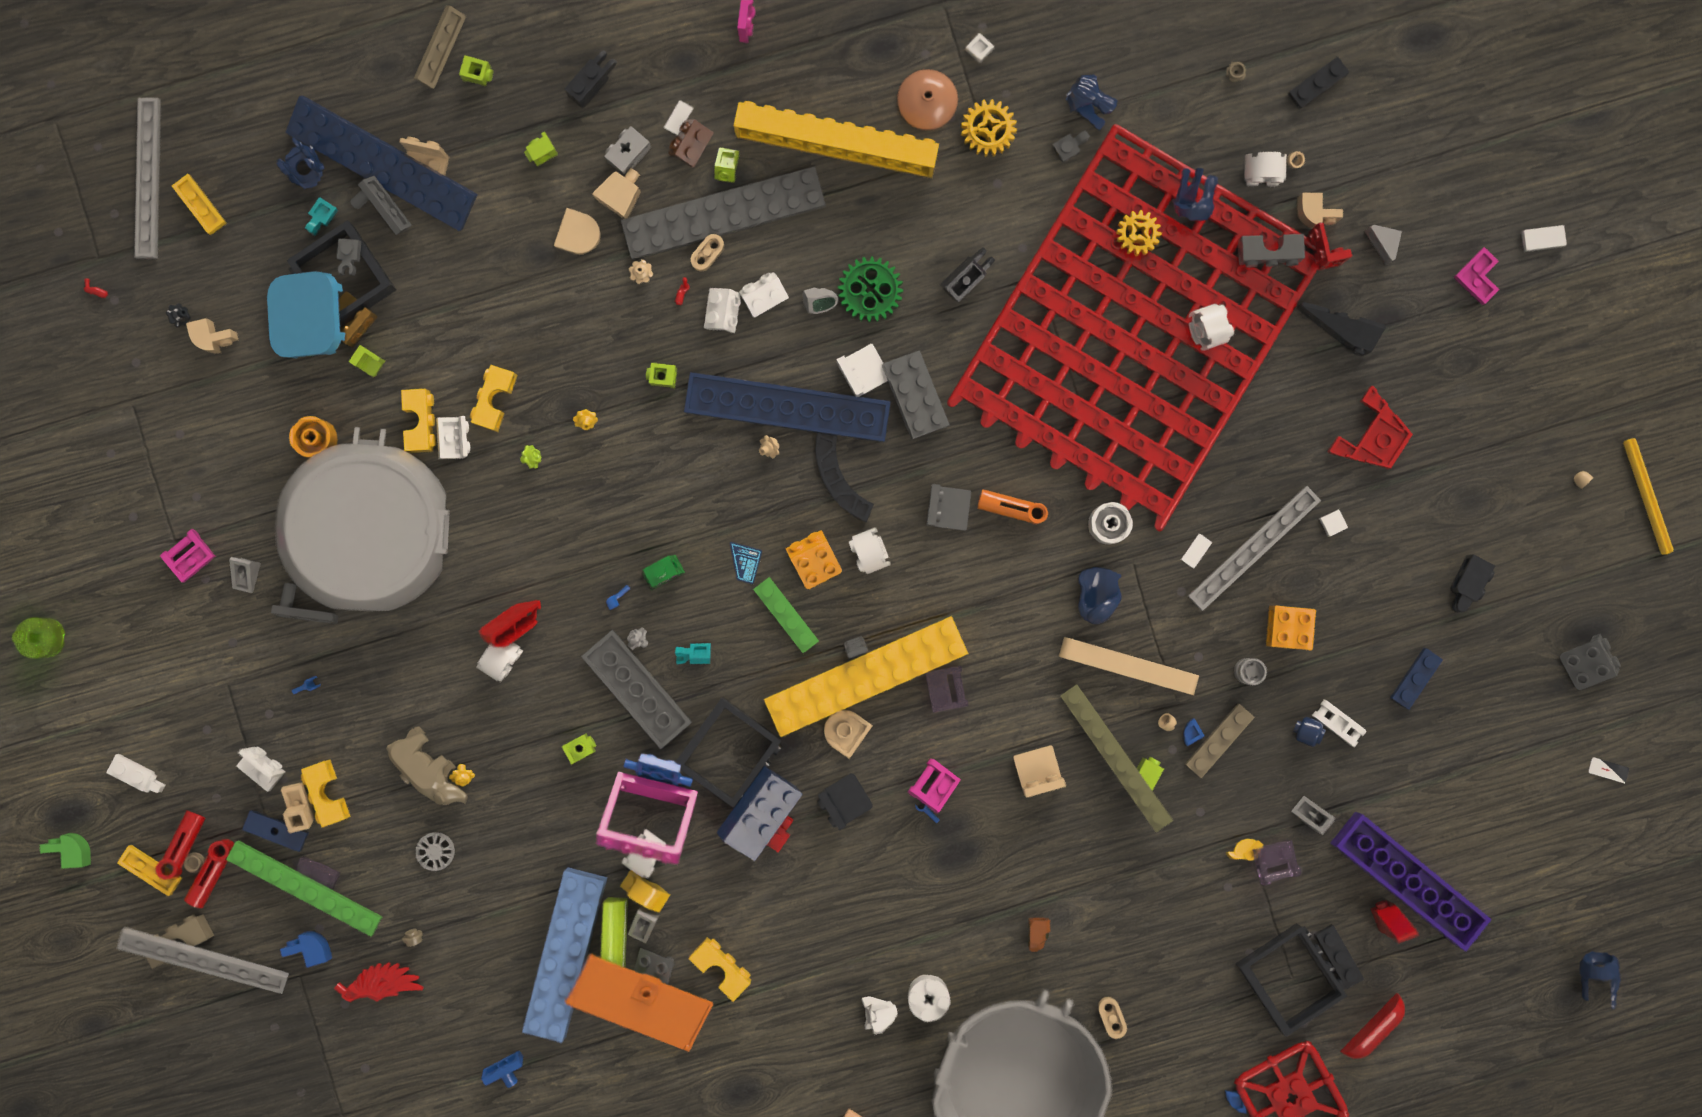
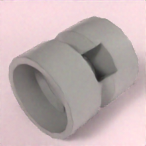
M1244 658L1239 660L1234 667L1236 679L1243 684L1258 685L1266 678V666L1258 659Z

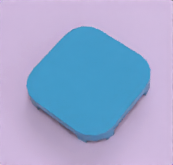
M314 271L284 275L275 278L270 284L267 294L269 339L271 347L276 354L289 358L331 355L336 353L335 350L338 348L341 340L345 341V333L340 332L338 292H343L342 284H338L332 274Z

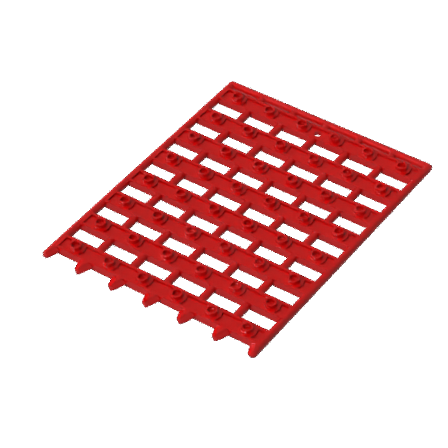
M1115 124L1110 129L949 397L947 405L954 407L963 399L983 410L981 425L984 428L990 427L997 420L1018 431L1015 441L1018 448H1025L1032 441L1053 452L1050 466L1053 469H1059L1067 461L1087 473L1085 487L1088 490H1094L1102 482L1122 494L1120 504L1125 506L1127 510H1130L1138 503L1157 514L1155 529L1162 531L1318 270L1319 264L1316 265L1315 257L1305 251V259L1298 262V265L1288 266L1304 276L1296 291L1270 277L1268 273L1272 267H1266V264H1264L1261 271L1255 267H1245V264L1239 265V258L1233 255L1238 246V240L1242 236L1263 235V244L1268 250L1277 251L1279 247L1278 239L1281 236L1254 221L1255 216L1282 231V235L1301 233L1217 184L1214 190V211L1208 219L1235 235L1226 250L1198 234L1206 220L1196 221L1192 229H1189L1164 214L1172 198L1176 199L1178 188L1181 184L1182 170L1184 168L1190 169L1189 177L1192 179L1195 176V170ZM1118 134L1145 151L1141 154L1116 139L1115 136ZM1153 155L1179 170L1178 174L1151 160L1150 156ZM1103 157L1131 173L1122 188L1094 172ZM1202 175L1200 183L1205 186L1207 177ZM1137 178L1165 193L1157 209L1129 193ZM1199 187L1195 198L1197 203L1201 200L1204 192ZM1082 191L1110 207L1102 222L1074 207ZM1220 196L1248 211V214L1244 215L1219 200ZM1142 210L1144 216L1149 212L1150 219L1156 217L1155 225H1161L1157 232L1162 233L1160 237L1180 248L1171 264L1148 250L1146 255H1143L1142 251H1140L1138 256H1135V251L1132 250L1128 254L1127 247L1121 249L1123 242H1117L1121 235L1116 234V231L1108 227L1116 213L1119 212L1124 216L1130 217L1132 211L1138 215L1139 211ZM1062 225L1090 241L1081 257L1053 241ZM1304 235V245L1316 251L1315 244L1311 245L1310 238ZM1096 246L1124 262L1116 277L1088 262ZM1186 253L1214 269L1206 284L1178 269ZM1041 260L1069 275L1061 291L1033 276ZM1131 266L1159 282L1151 298L1122 282ZM1221 273L1249 289L1240 305L1212 289ZM1076 280L1104 296L1095 312L1067 296ZM1166 287L1194 303L1185 319L1157 303ZM1021 294L1049 310L1040 326L1012 310ZM1256 294L1284 310L1275 326L1247 310ZM1110 301L1139 317L1130 333L1102 317ZM1212 304L1224 305L1227 310L1226 317L1228 323L1233 327V330L1238 329L1263 344L1255 360L1227 343L1205 351L1201 350L1202 345H1196L1189 329V323L1192 322V317H1189L1190 312ZM1055 315L1083 330L1075 346L1047 331ZM1145 322L1173 337L1165 353L1137 337ZM1000 328L1028 344L1019 360L991 344ZM1090 335L1118 351L1109 367L1081 351ZM1180 342L1208 358L1199 374L1171 358ZM1035 349L1063 365L1054 381L1026 365ZM1125 356L1153 372L1144 388L1116 372ZM979 363L1007 378L998 395L971 379ZM1215 363L1243 379L1234 395L1206 379ZM1069 370L1097 385L1089 401L1061 386ZM1159 377L1187 392L1179 408L1151 393ZM1014 383L1042 399L1033 415L1005 399ZM1104 390L1132 406L1124 422L1095 406ZM1194 397L1223 413L1214 429L1186 413ZM1049 404L1077 420L1068 436L1040 420ZM1139 411L1167 427L1158 443L1130 427ZM1083 425L1088 426L1112 441L1103 457L1074 441ZM1174 432L1202 448L1193 464L1165 448ZM1119 445L1146 461L1137 478L1110 462ZM1153 466L1182 482L1173 498L1168 497L1144 482Z

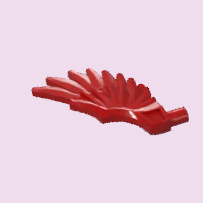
M388 962L382 968V964L378 963L376 967L370 966L368 971L364 969L358 975L357 980L353 981L348 988L339 982L334 989L348 1002L365 997L377 1002L385 997L398 996L401 991L423 990L424 987L411 982L418 980L419 976L402 975L409 970V967L398 969L399 963L390 967L391 963Z

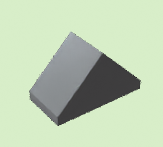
M1378 225L1368 228L1365 233L1385 265L1395 260L1402 231Z
M231 557L232 589L253 593L261 563Z
M1305 796L1302 797L1291 811L1311 829L1322 835L1335 820L1332 815Z
M641 906L628 935L646 943L660 914Z

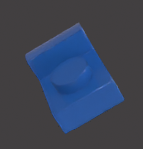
M313 931L303 932L298 935L299 939L286 942L287 946L280 949L282 957L302 952L306 968L332 959L327 940L321 934Z

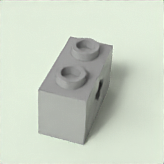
M630 126L628 130L625 129L621 132L619 140L615 145L611 144L607 148L604 157L610 165L625 176L630 168L633 169L650 150L651 145L646 138ZM624 148H626L627 150L630 149V152H629V153L626 152V151L623 152V149H624Z

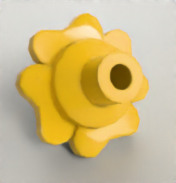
M585 409L578 411L577 415L573 417V421L576 427L589 430L598 422V418L595 412Z
M460 764L457 766V770L453 771L449 776V779L456 785L464 787L471 782L475 774L472 773V770H466L464 764Z

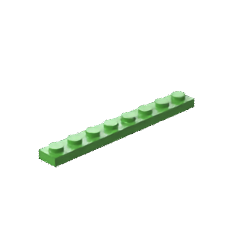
M241 841L235 842L226 859L369 936L374 935L382 919L381 915Z

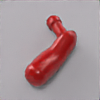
M683 277V284L676 293L675 304L677 305L683 304L684 295L690 288L686 277Z
M88 278L84 280L85 287L83 289L86 293L94 294L101 298L108 296L106 290L90 287V280Z

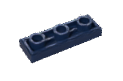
M253 810L249 811L242 829L297 852L302 851L309 833L305 830L289 833L286 823ZM275 827L278 829V834L274 831Z

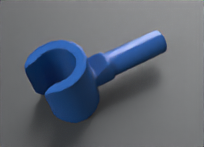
M628 585L607 599L606 604L610 610L619 606L617 599L630 589Z
M317 676L306 679L303 685L292 689V693L296 694L306 689L312 691L320 687L321 684L315 685L313 680Z
M915 804L918 811L925 812L935 823L939 822V819L931 812L928 806L925 805L924 809H919Z

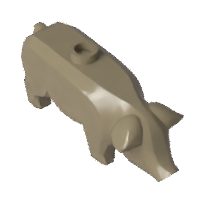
M421 727L411 729L405 739L397 740L387 746L389 758L402 773L400 777L405 783H411L420 793L438 805H448L454 802L466 804L468 795L458 786L448 782L451 771L457 767L443 755L433 760L430 755L422 751L421 747L429 740Z

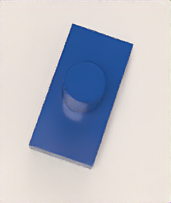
M520 1050L483 1069L482 1081L485 1086L499 1078H502L507 1088L517 1083L518 1080L513 1071L523 1065V1055Z

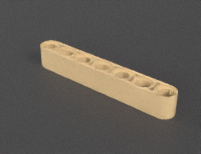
M1066 637L1063 639L1059 653L1061 658L1191 695L1195 693L1199 675Z

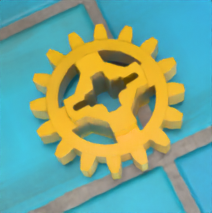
M1142 210L1139 211L1138 215L1132 211L1130 217L1125 215L1123 217L1124 222H1119L1118 226L1122 229H1117L1116 234L1121 235L1117 242H1123L1121 249L1127 247L1128 254L1133 250L1135 251V256H1138L1140 251H1142L1143 255H1146L1147 249L1153 251L1154 245H1158L1160 242L1157 238L1162 233L1157 232L1161 225H1155L1154 222L1157 218L1150 219L1149 212L1144 216ZM1126 227H1127V230L1129 231V237H1128V238L1126 237ZM1149 229H1151L1152 237L1148 235ZM1136 231H1142V234L1138 236L1135 233Z

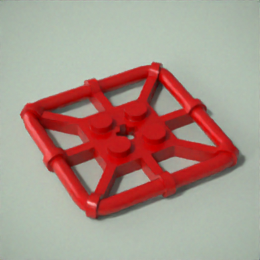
M1305 1040L1275 1056L1270 1055L1264 1062L1235 1078L1234 1084H1236L1237 1092L1250 1117H1265L1274 1111L1278 1117H1305V1115L1316 1109L1337 1115L1336 1117H1349L1346 1103L1334 1083L1333 1075L1328 1072L1317 1049L1310 1041ZM1300 1052L1296 1070L1283 1077L1277 1064ZM1308 1054L1311 1055L1322 1076L1307 1084L1302 1075ZM1271 1067L1278 1078L1277 1081L1267 1086L1247 1081ZM1326 1084L1339 1109L1318 1103L1312 1091ZM1245 1088L1265 1093L1271 1104L1257 1111ZM1289 1093L1296 1095L1294 1102L1286 1101L1289 1098Z

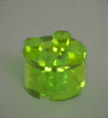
M28 618L17 626L12 635V641L19 653L27 658L53 657L64 647L65 630L55 619Z

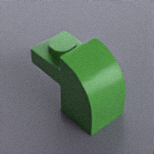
M67 833L60 835V838L48 839V843L40 845V853L61 852V868H79L91 865L89 844L78 834Z

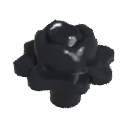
M180 303L169 305V310L166 311L169 323L175 324L176 327L186 326V323L191 318L187 307H182Z

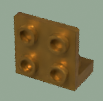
M344 292L338 300L339 311L357 299L349 292ZM367 308L358 311L353 320L340 328V332L345 333V341H341L353 347L378 316Z

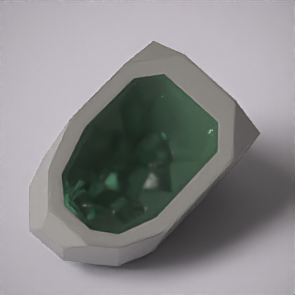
M814 287L803 291V301L808 313L818 314L827 312L838 303L837 295L825 288L817 289Z

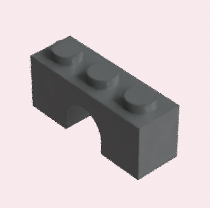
M1304 234L1282 235L1278 239L1279 247L1277 251H1270L1264 246L1263 235L1242 236L1238 240L1239 265L1245 264V267H1257L1258 264H1266V267L1278 266V263H1286V266L1298 265V262L1305 259Z

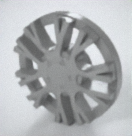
M432 832L423 836L416 846L417 861L424 869L439 871L446 868L452 862L455 855L452 840L447 835L439 832ZM433 836V844L429 843L428 837ZM438 836H440L439 843H436ZM444 840L449 843V846L443 848L441 845ZM424 842L426 845H428V848L423 846L422 843ZM420 849H424L426 854L420 855ZM444 850H451V853H444ZM427 856L429 859L423 862L422 859ZM442 856L449 858L446 864L443 862ZM430 860L434 863L433 867L427 865ZM436 860H439L440 867H438Z

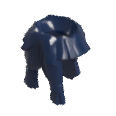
M1095 74L1081 75L1067 93L1066 98L1070 113L1073 111L1079 112L1094 124L1098 130L1104 126L1105 121L1094 113L1092 105L1098 107L1102 114L1105 115L1111 114L1118 102L1117 99L1099 90Z
M292 138L296 148L294 147L286 155L285 161L279 158L277 166L292 183L300 185L303 189L312 188L317 185L320 177L323 176V163L320 162L312 146L308 147L296 138ZM302 160H305L311 169L309 174L304 176L300 175L296 169L297 164Z
M1184 168L1176 199H1173L1175 212L1179 218L1184 216L1190 221L1208 220L1215 207L1213 197L1214 190L1218 184V177L1208 176L1205 181L1203 196L1197 203L1195 198L1204 169L1196 168L1195 176L1188 187V177L1191 170Z
M1591 951L1585 954L1579 966L1583 1000L1589 1001L1588 979H1611V1009H1616L1617 991L1621 979L1617 957L1606 952ZM1594 965H1604V966H1603V967H1596V966H1594Z

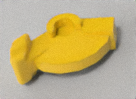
M1244 839L1236 844L1233 852H1226V855L1230 859L1251 861L1255 859L1257 852L1263 847V844L1258 840Z

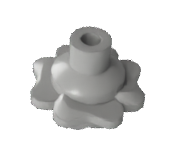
M644 628L631 630L627 637L629 641L628 647L632 650L640 646L645 648L648 645V641L645 640L647 631Z

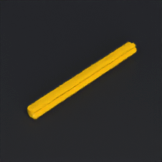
M1635 438L1625 440L1623 444L1662 555L1672 553L1673 547Z

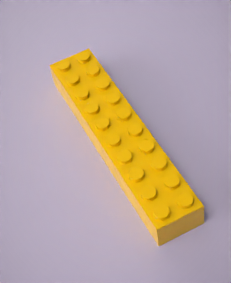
M750 101L738 103L734 122L737 138L929 178L933 176L939 144L935 143L932 139L925 138L919 140L909 134L899 136L895 135L896 133L893 131H875L876 129L870 126L856 127L854 123H837L831 118H824L822 120L812 114L798 115L792 110L785 109L784 111H779L769 105L760 107Z
M950 616L767 697L764 701L779 735L782 737L967 655L968 652L954 620Z

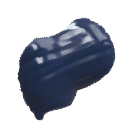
M1099 567L1086 569L1079 574L1078 581L1081 594L1078 610L1080 616L1085 621L1092 624H1102L1109 620L1121 602L1122 596L1118 585L1121 574Z

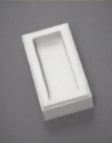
M1564 225L1530 229L1521 232L1524 252L1567 245Z

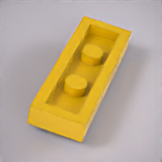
M189 174L172 185L209 235H212L226 224V221Z
M129 845L117 862L167 896L173 894L182 880L181 876L175 880L160 879L155 871L156 865L159 862L133 845ZM165 867L166 875H170L172 871Z

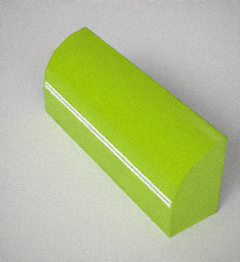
M608 897L603 902L601 959L625 968L628 898Z

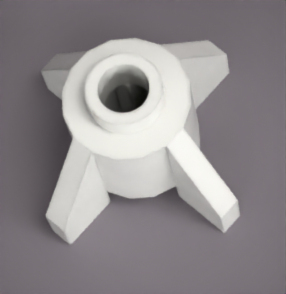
M870 996L862 998L864 1008H866L865 1029H872L874 1034L882 1033L897 1017L896 1006L890 1001H883Z

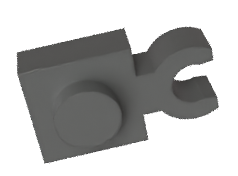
M339 239L337 259L342 261L338 267V272L341 275H345V269L349 267V274L355 276L356 268L354 262H360L361 241Z

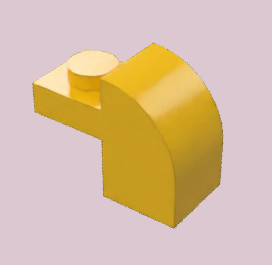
M632 870L629 871L620 886L628 893L627 895L631 899L656 912L661 911L670 896L658 884L646 880Z

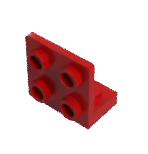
M1323 222L1318 223L1309 231L1307 237L1310 238L1311 245L1315 244L1316 251L1313 250L1312 255L1315 257V264H1319L1317 271L1341 266L1352 257L1351 249L1343 250V247L1333 249L1330 253Z

